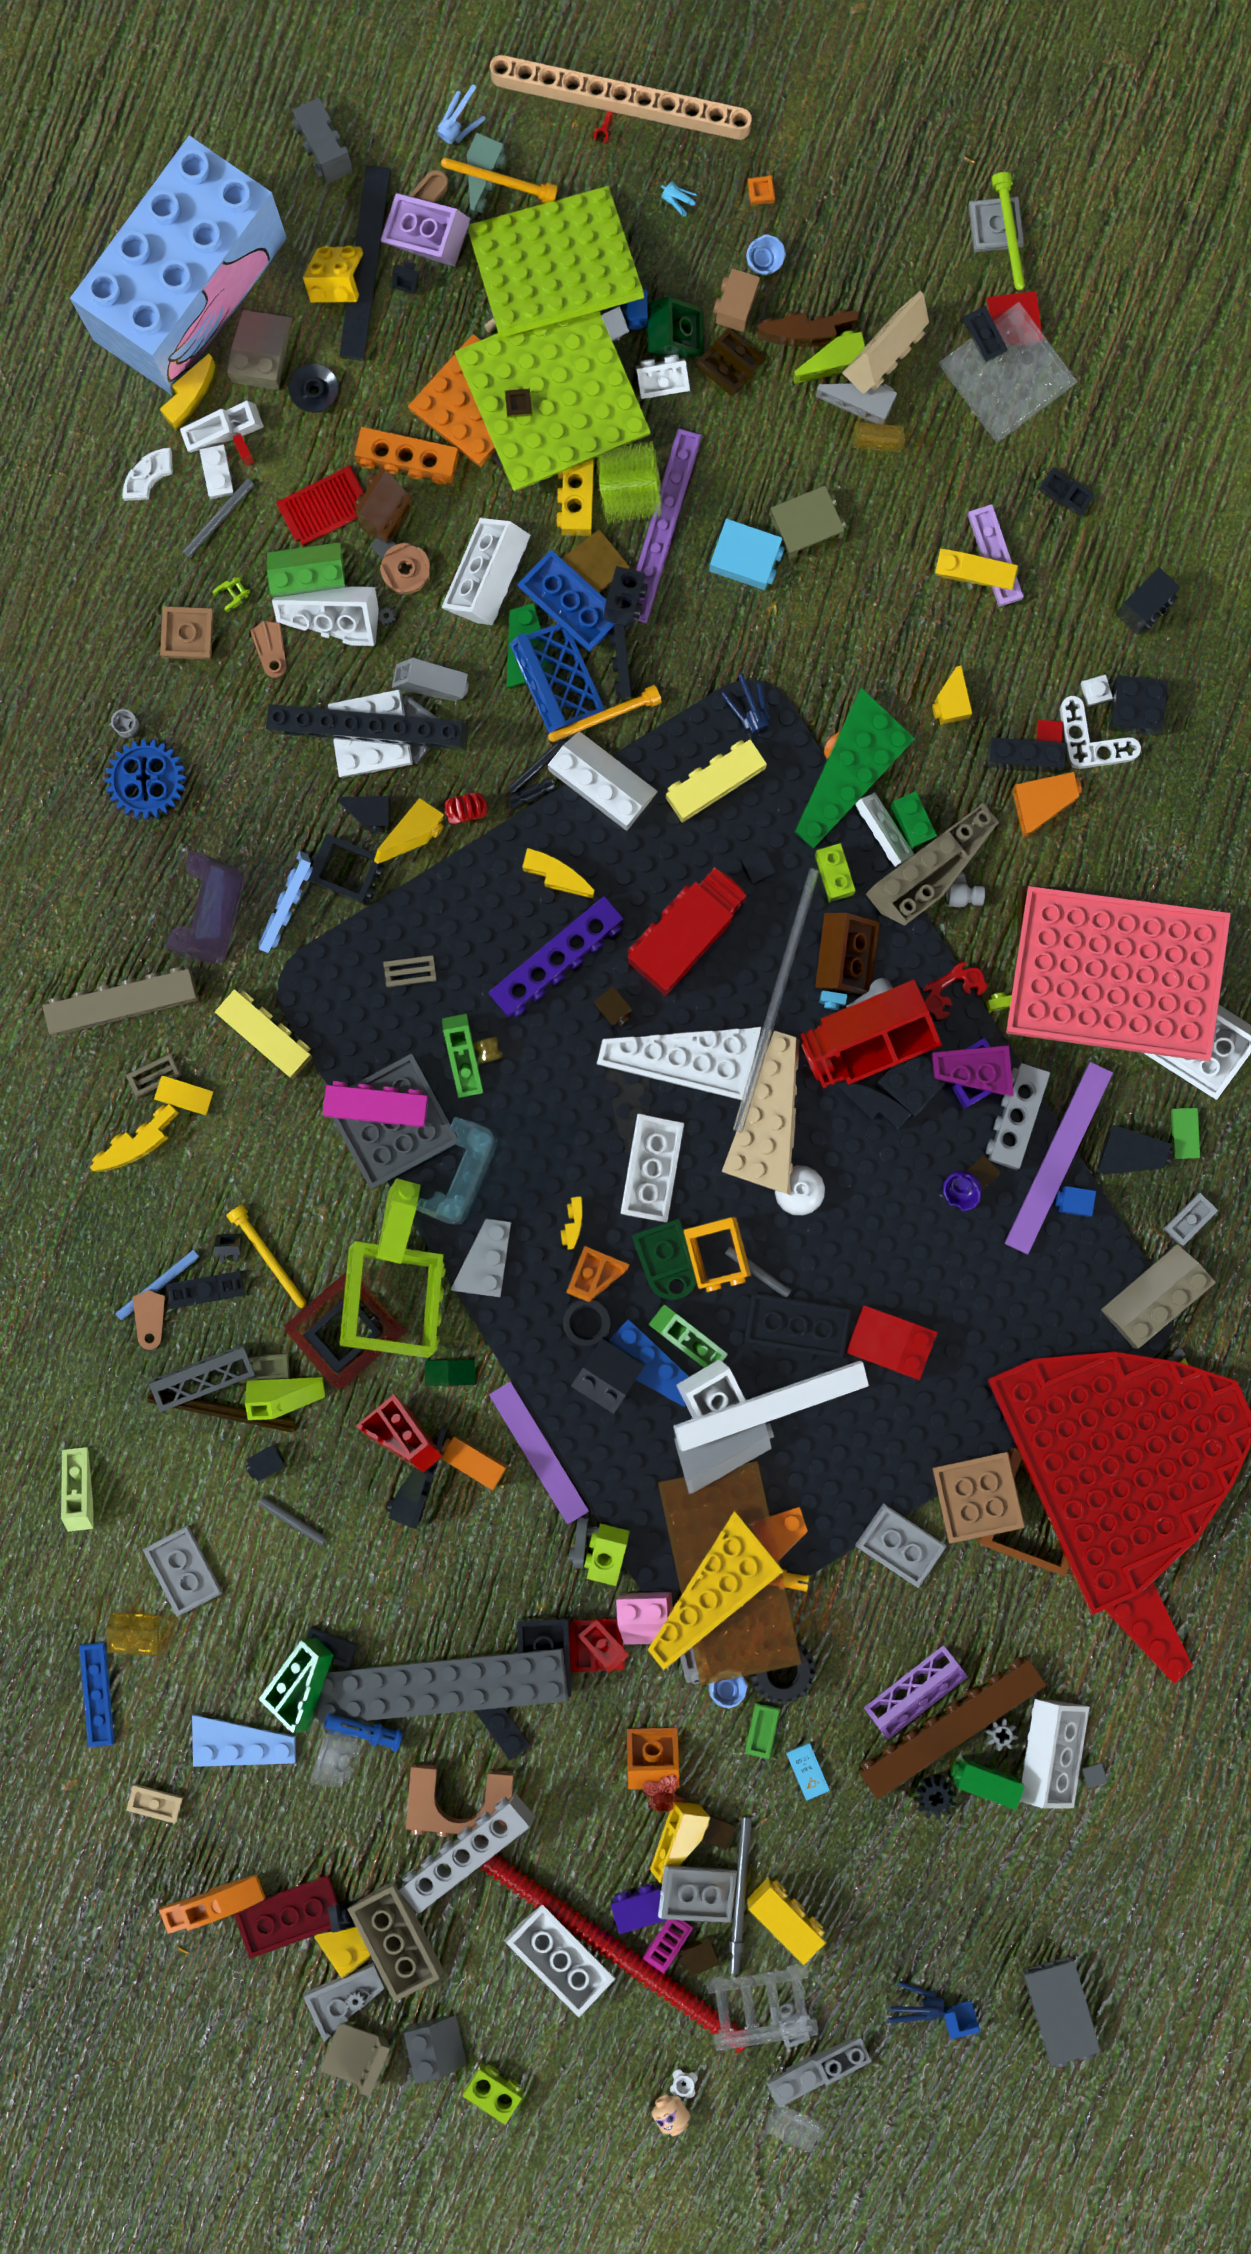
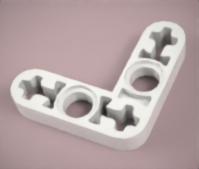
M1070 696L1062 702L1060 715L1063 722L1068 762L1073 768L1083 769L1125 763L1137 758L1141 751V746L1134 738L1128 737L1090 743L1083 701L1076 696ZM1070 702L1073 703V706H1078L1074 716L1075 719L1080 718L1081 721L1074 720L1067 723V720L1072 718L1071 711L1066 710ZM1072 726L1080 727L1082 729V737L1079 739L1072 738L1069 734V729ZM1084 742V745H1081L1079 748L1081 755L1086 757L1082 760V763H1079L1078 759L1073 758L1077 754V746L1071 747V744L1077 745ZM1126 744L1135 749L1131 756H1128L1127 752H1119V758H1115L1116 749L1114 745H1117V750L1124 749ZM1100 747H1107L1110 750L1111 756L1109 759L1103 760L1099 758L1097 751Z

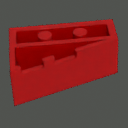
M395 1394L355 1426L369 1439L421 1472H425L443 1457L410 1408Z

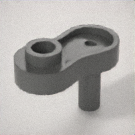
M579 1517L577 1521L575 1548L570 1547L569 1563H573V1568L584 1569L588 1536L592 1537V1533H598L599 1527L589 1526V1518Z

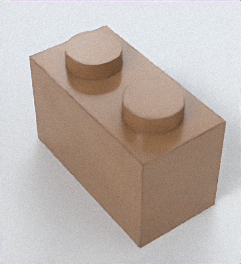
M735 269L731 270L729 277H724L721 291L724 293L722 299L717 298L713 313L717 314L716 324L744 332L759 288L760 277Z

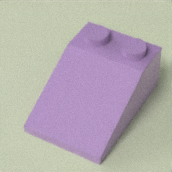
M396 193L381 242L436 262L455 266L470 218L455 208Z

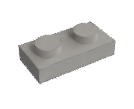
M1198 1193L1163 1229L1180 1246H1184L1218 1210L1201 1193Z

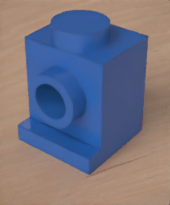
M643 289V299L623 304V317L628 318V329L639 330L647 327V289Z

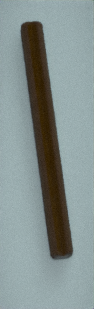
M150 1390L148 1393L147 1402L157 1404L153 1396V1393ZM159 1391L164 1404L175 1399L176 1394ZM196 1398L172 1407L286 1432H293L296 1424L295 1419L283 1416L275 1419L248 1420L247 1412L244 1408Z

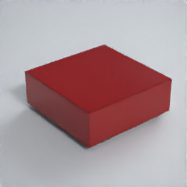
M241 433L234 436V444L244 465L249 466L253 464V458Z
M1038 720L1036 741L1062 743L1063 722Z

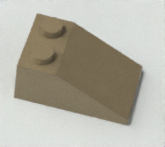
M243 310L231 348L227 371L231 383L280 390L292 322L291 317Z

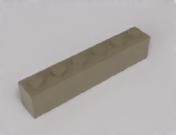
M184 966L170 969L169 974L152 973L146 975L145 980L136 981V979H128L122 981L121 986L112 988V985H104L98 987L97 992L88 994V991H80L74 993L73 998L64 1000L63 997L49 999V1004L42 1005L49 1035L56 1037L199 1001L193 972L185 969Z

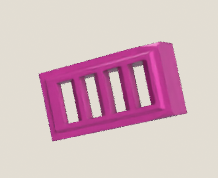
M666 1920L643 1954V1959L662 1973H665L693 1927L684 1920ZM672 1923L684 1931L682 1935L670 1928ZM666 1932L677 1939V1942L673 1943L664 1936ZM659 1943H664L671 1948V1951L667 1952L659 1946ZM654 1951L665 1957L664 1961L654 1956Z

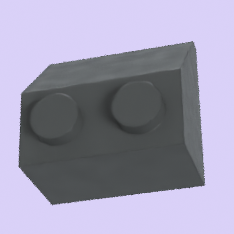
M456 2014L406 2025L404 2036L415 2084L442 2078L467 2066Z

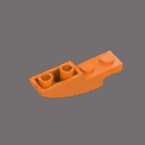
M256 1874L211 1888L207 1893L162 1906L159 1912L168 1934L185 1928L188 1931L263 1901L265 1895Z

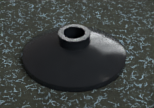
M304 365L297 369L290 379V397L293 403L303 411L309 413L324 411L336 400L338 394L337 379L333 372L323 365ZM312 388L319 389V392L315 395L310 393Z

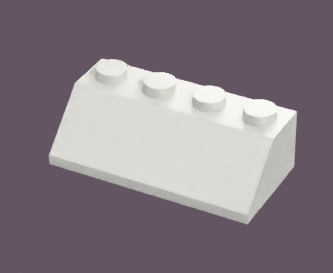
M480 518L441 608L476 623L493 625L501 603L508 592L513 575L517 571L522 554L527 547L530 534L511 521Z
M580 731L561 747L548 764V770L626 831H628L658 792Z
M1035 1699L1032 1708L1030 1732L1028 1734L1027 1752L1024 1759L1022 1783L1025 1785L1020 1799L1021 1802L1040 1808H1074L1089 1713L1088 1706L1055 1700Z
M543 1905L526 1917L504 1940L578 2017L615 1980Z

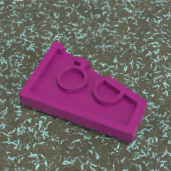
M1009 1046L932 1053L934 1079L1010 1097L1014 1096Z

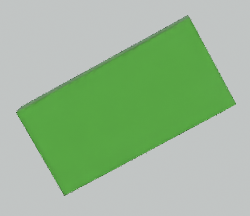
M1198 1108L1171 1109L1173 1159L1200 1158Z
M755 1702L745 1754L770 1759L780 1713L779 1707Z

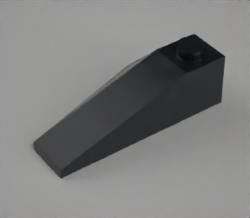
M442 1427L432 1441L440 1453L449 1429L447 1427ZM439 1460L425 1472H421L414 1467L396 1493L395 1498L390 1497L386 1510L390 1512L389 1519L414 1529L420 1526Z

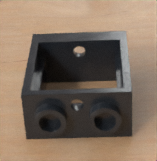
M326 834L312 866L313 869L308 882L365 906L366 901H371L376 890V887H373L376 878H381L385 864L374 862L375 853ZM336 847L373 861L359 894L323 880Z
M344 1299L303 1334L305 1339L335 1373H339L365 1350L354 1348L340 1360L317 1333L343 1310ZM359 1299L358 1316L372 1331L367 1338L377 1339L384 1333L380 1329L383 1324L374 1314L369 1316L364 1311V1308L367 1306Z

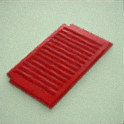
M351 465L275 503L295 542L300 540L301 545L304 546L358 519L355 503L358 497L365 493Z

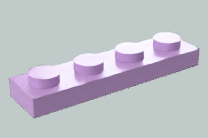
M993 505L968 512V518L981 556L1012 564ZM1017 577L1015 578L1013 591L992 587L998 607L1023 599Z

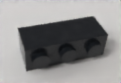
M991 737L987 747L986 768L1060 774L1065 768L1066 743Z

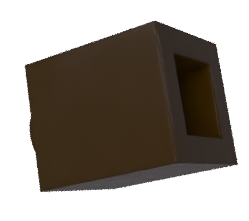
M613 986L593 1002L594 1006L612 1027L617 1024L621 1027L631 1019L629 1014L632 1012V1008Z
M709 1935L681 1947L682 1955L678 1956L684 1971L688 1969L691 1976L719 1965V1958Z

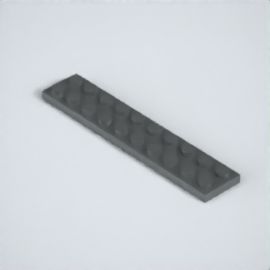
M563 1648L328 1671L317 1702L319 1725H324L328 1713L355 1721H367L568 1701Z

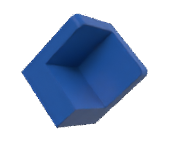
M971 2001L944 2007L943 2015L951 2040L981 2032Z

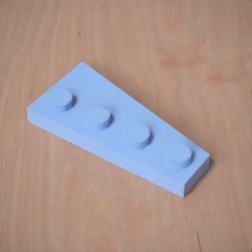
M299 851L296 857L299 860V865L297 869L294 868L290 871L286 883L288 888L280 894L275 907L277 911L271 914L260 939L259 949L269 953L271 947L276 948L281 937L278 934L281 925L286 926L290 919L291 912H289L291 904L292 902L296 904L301 896L302 890L299 889L303 880L307 881L311 875L313 868L310 867L309 855L302 851Z
M197 1714L192 1715L193 1767L289 1764L296 1762V1738L293 1735L265 1729L261 1730L243 1724H234L220 1719L202 1717V1715Z

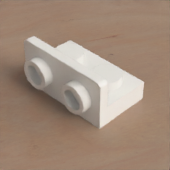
M670 355L664 357L665 361L655 362L654 359L640 361V365L635 366L641 399L690 391L685 359L679 358V355Z

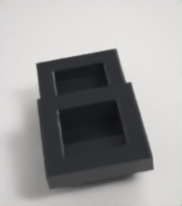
M1054 467L1050 468L1037 488L1047 497L1079 516L1084 513L1095 496L1077 480L1072 482Z

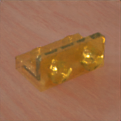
M856 422L852 447L902 452L905 439L904 427Z

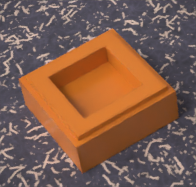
M772 175L748 178L750 205L775 203Z

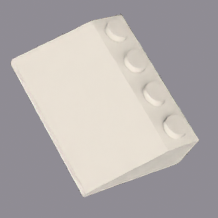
M1218 1004L1210 1062L1144 1054L1217 1100L1251 1053V1025Z

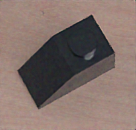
M389 796L338 797L341 807L365 830H370L371 834H384L385 830H391V800Z

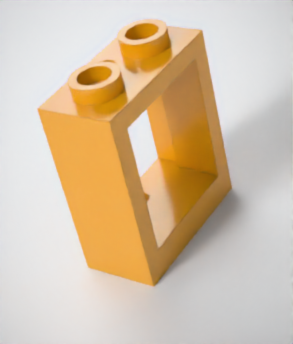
M736 1217L684 1230L699 1289L706 1288V1291L710 1292L722 1289L721 1283L730 1281L731 1286L745 1283V1277L751 1276ZM730 1229L741 1272L707 1280L697 1238Z

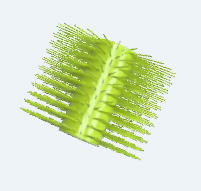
M640 443L639 454L635 458L634 455L637 452L638 445L635 451L633 447V452L630 455L627 446L625 454L623 449V455L620 457L619 462L617 450L615 457L612 456L613 459H610L609 464L607 463L612 455V449L609 457L607 453L606 458V448L603 458L601 452L598 462L601 459L603 461L598 466L600 472L599 490L605 502V518L610 507L612 509L610 511L611 519L614 512L616 513L618 510L617 520L619 514L621 520V515L624 511L623 521L625 515L626 518L628 517L629 512L630 521L633 509L632 519L635 513L637 517L640 510L639 520L642 512L641 507H644L645 504L646 508L643 509L642 518L645 511L647 514L651 503L655 504L651 508L652 515L657 506H660V475L656 462V450L655 454L650 455L654 444L646 452L648 443H646L645 449L643 446L641 451Z

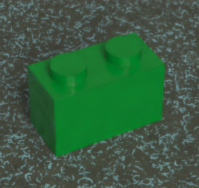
M916 791L892 802V811L912 851L935 840L937 835Z

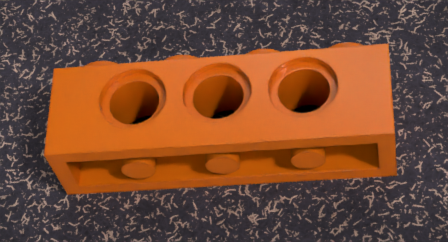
M361 427L354 456L356 462L360 463L361 467L367 469L382 467L390 474L402 472L408 474L413 479L420 480L422 477L432 479L434 483L445 485L446 482L453 484L459 452L456 447ZM381 448L389 450L388 454L383 457L377 456L376 453ZM409 453L413 455L412 459L408 462L400 460L403 454ZM428 459H435L437 461L433 467L424 465Z

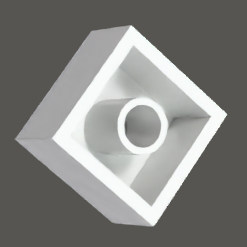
M717 1360L676 1385L693 1419L746 1401L730 1368L721 1360Z

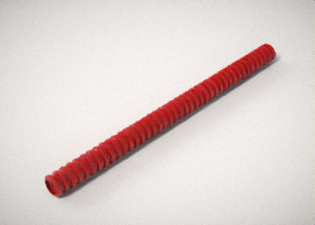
M501 1855L492 1856L480 1866L481 1871L486 1870L488 1876L493 1875L495 1881L498 1879L501 1885H507L506 1889H512L513 1894L518 1893L520 1899L525 1898L528 1904L531 1902L533 1908L543 1905L568 1931L572 1932L573 1936L577 1935L579 1941L584 1940L587 1946L590 1944L592 1950L597 1949L599 1955L604 1954L606 1960L611 1959L612 1964H618L617 1968H623L626 1974L629 1972L631 1974L630 1977H636L638 1983L643 1982L644 1987L647 1988L649 1986L651 1992L656 1991L658 1997L663 1996L665 2002L670 2001L671 2006H677L676 2010H682L683 2015L690 2016V2020L695 2019L697 2025L702 2024L703 2029H709L710 2034L715 2033L716 2038H722L724 2044L729 2043L731 2049L736 2048L735 2051L740 2053L746 2048L751 2039L750 2032L745 2033L744 2028H738L736 2022L732 2024L730 2018L725 2019L723 2013L718 2014L716 2008L711 2009L710 2004H704L705 2000H699L696 1994L693 1996L692 1991H686L684 1985L679 1986L678 1981L673 1982L671 1976L666 1977L665 1973L659 1972L657 1968L645 1962L643 1957H639V1953L636 1952L634 1954L632 1952V1948L627 1949L624 1943L621 1945L619 1939L614 1940L612 1934L607 1935L605 1929L600 1930L598 1924L595 1926L592 1920H586L587 1916L584 1915L582 1917L579 1911H574V1907H568L567 1902L564 1901L562 1903L560 1897L555 1898L553 1892L548 1893L546 1887L543 1889L540 1883H534L535 1879H529L526 1873L523 1875L521 1873L522 1870L515 1869V1865L512 1864L510 1866L508 1864L509 1861H503Z

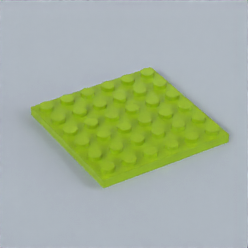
M609 186L468 225V233L499 338L644 298L643 289Z
M600 311L499 338L497 333L454 352L513 492L559 474L597 456L599 457L601 452L602 455L604 454L605 448L606 453H608V449L609 452L611 449L613 451L615 446L617 449L621 445H627L651 434ZM530 389L532 416L507 418L505 391Z

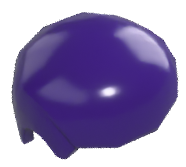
M961 1170L949 1174L944 1181L943 1194L949 1205L957 1206L961 1211L975 1208L981 1199L982 1187L980 1181L972 1173Z

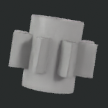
M1002 1718L1001 1723L992 1722V1728L985 1729V1732L991 1735V1738L987 1741L988 1744L996 1742V1749L998 1751L1001 1750L1002 1746H1007L1011 1749L1010 1742L1012 1739L1018 1740V1737L1011 1732L1016 1728L1015 1725L1011 1724L1007 1727L1005 1718ZM1003 1729L1007 1736H1002L1001 1740H999L996 1732L1000 1733Z

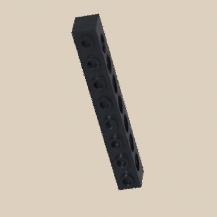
M273 704L268 705L266 729L274 734L467 751L469 725L457 720Z

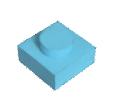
M822 990L819 1003L825 1004L824 1008L839 1010V1007L846 1005L847 994Z

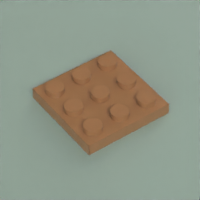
M1008 1452L933 1468L949 1544L1025 1528Z

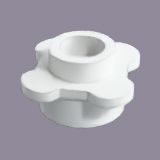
M680 2069L673 2072L674 2082L670 2087L671 2093L692 2098L695 2095L694 2084L698 2080L697 2074L695 2072L684 2073ZM683 2081L686 2082L685 2086L681 2084Z

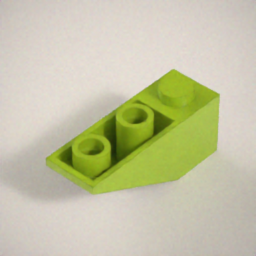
M323 1377L247 1381L245 1407L248 1420L275 1419L325 1398Z

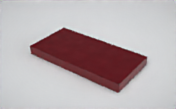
M330 1874L266 1896L263 1901L234 1914L249 1959L331 1930L327 1907L340 1904Z

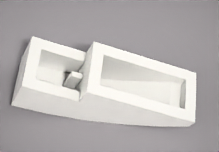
M245 401L228 410L220 409L180 430L187 451L194 452L231 441L234 436L240 433L242 436L263 428V424L256 404Z

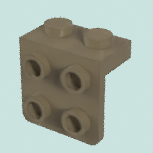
M340 2023L323 2059L321 2069L326 2074L358 2084L360 2094L370 2097L373 2089L376 2090L380 2084V2071L383 2065L386 2066L390 2060L391 2050L387 2038L346 2023Z

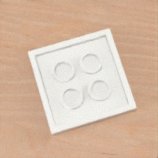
M400 690L328 704V709L405 716L402 692ZM333 739L340 778L413 764L410 746Z

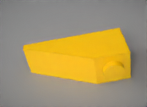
M940 549L935 574L945 579L1013 591L1018 565L968 553Z
M419 798L377 849L374 862L377 864L427 844L432 836L436 838L444 827L441 824L444 814Z
M672 1803L650 1871L659 1883L663 1882L665 1865L680 1866L702 1841L705 1830L709 1826L710 1816L700 1804Z

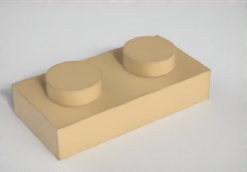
M134 1784L126 1811L175 1824L178 1820L184 1797Z

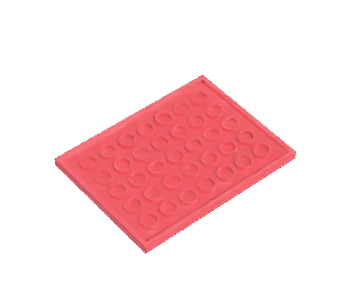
M1028 886L1006 1034L1210 1062L1231 913Z

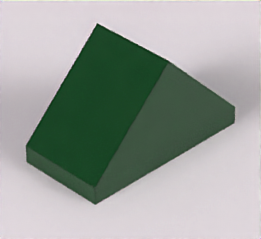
M425 1360V1386L475 1385V1360Z

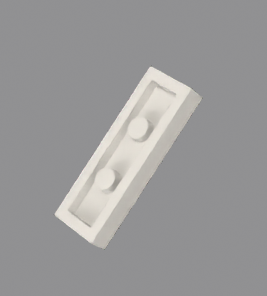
M876 793L866 796L855 803L861 816L867 822L874 837L879 841L894 866L907 861L915 855Z

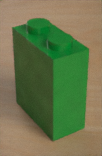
M962 1756L959 1762H954L951 1770L953 1782L958 1789L1017 1810L1025 1785L1018 1777Z

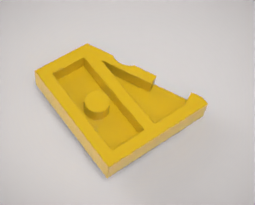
M357 1927L314 1936L342 1979L371 1958Z

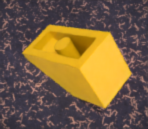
M956 666L938 694L935 704H932L935 719L939 718L940 725L970 719L972 715L961 666Z

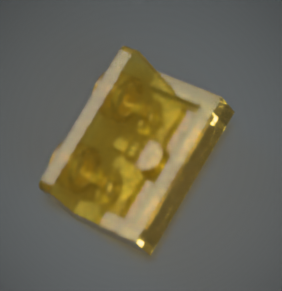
M112 1613L106 1628L107 1653L158 1656L161 1616Z

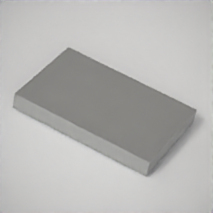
M884 1503L855 1544L857 1548L917 1588L920 1587L947 1547L944 1543Z
M189 1525L143 1549L177 1617L223 1593Z
M665 1865L658 1917L670 1920L731 1923L738 1871L735 1869Z

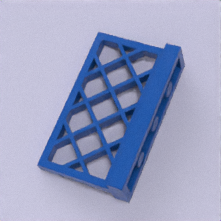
M559 624L527 635L526 633L518 635L510 643V647L548 733L605 710L573 637ZM562 630L565 637L563 645L551 639L553 632ZM537 638L545 642L542 652L533 649L530 640ZM549 645L561 650L558 660L546 655ZM564 652L574 657L575 664L573 667L561 662ZM543 660L555 665L552 675L543 671L541 667ZM559 667L571 673L568 682L555 677ZM574 675L583 678L585 682L583 690L571 685ZM553 682L565 687L562 698L553 694L551 689ZM569 690L581 695L578 705L565 700ZM585 697L593 701L596 710L588 711L581 707ZM563 705L575 710L573 718L565 721L561 712Z

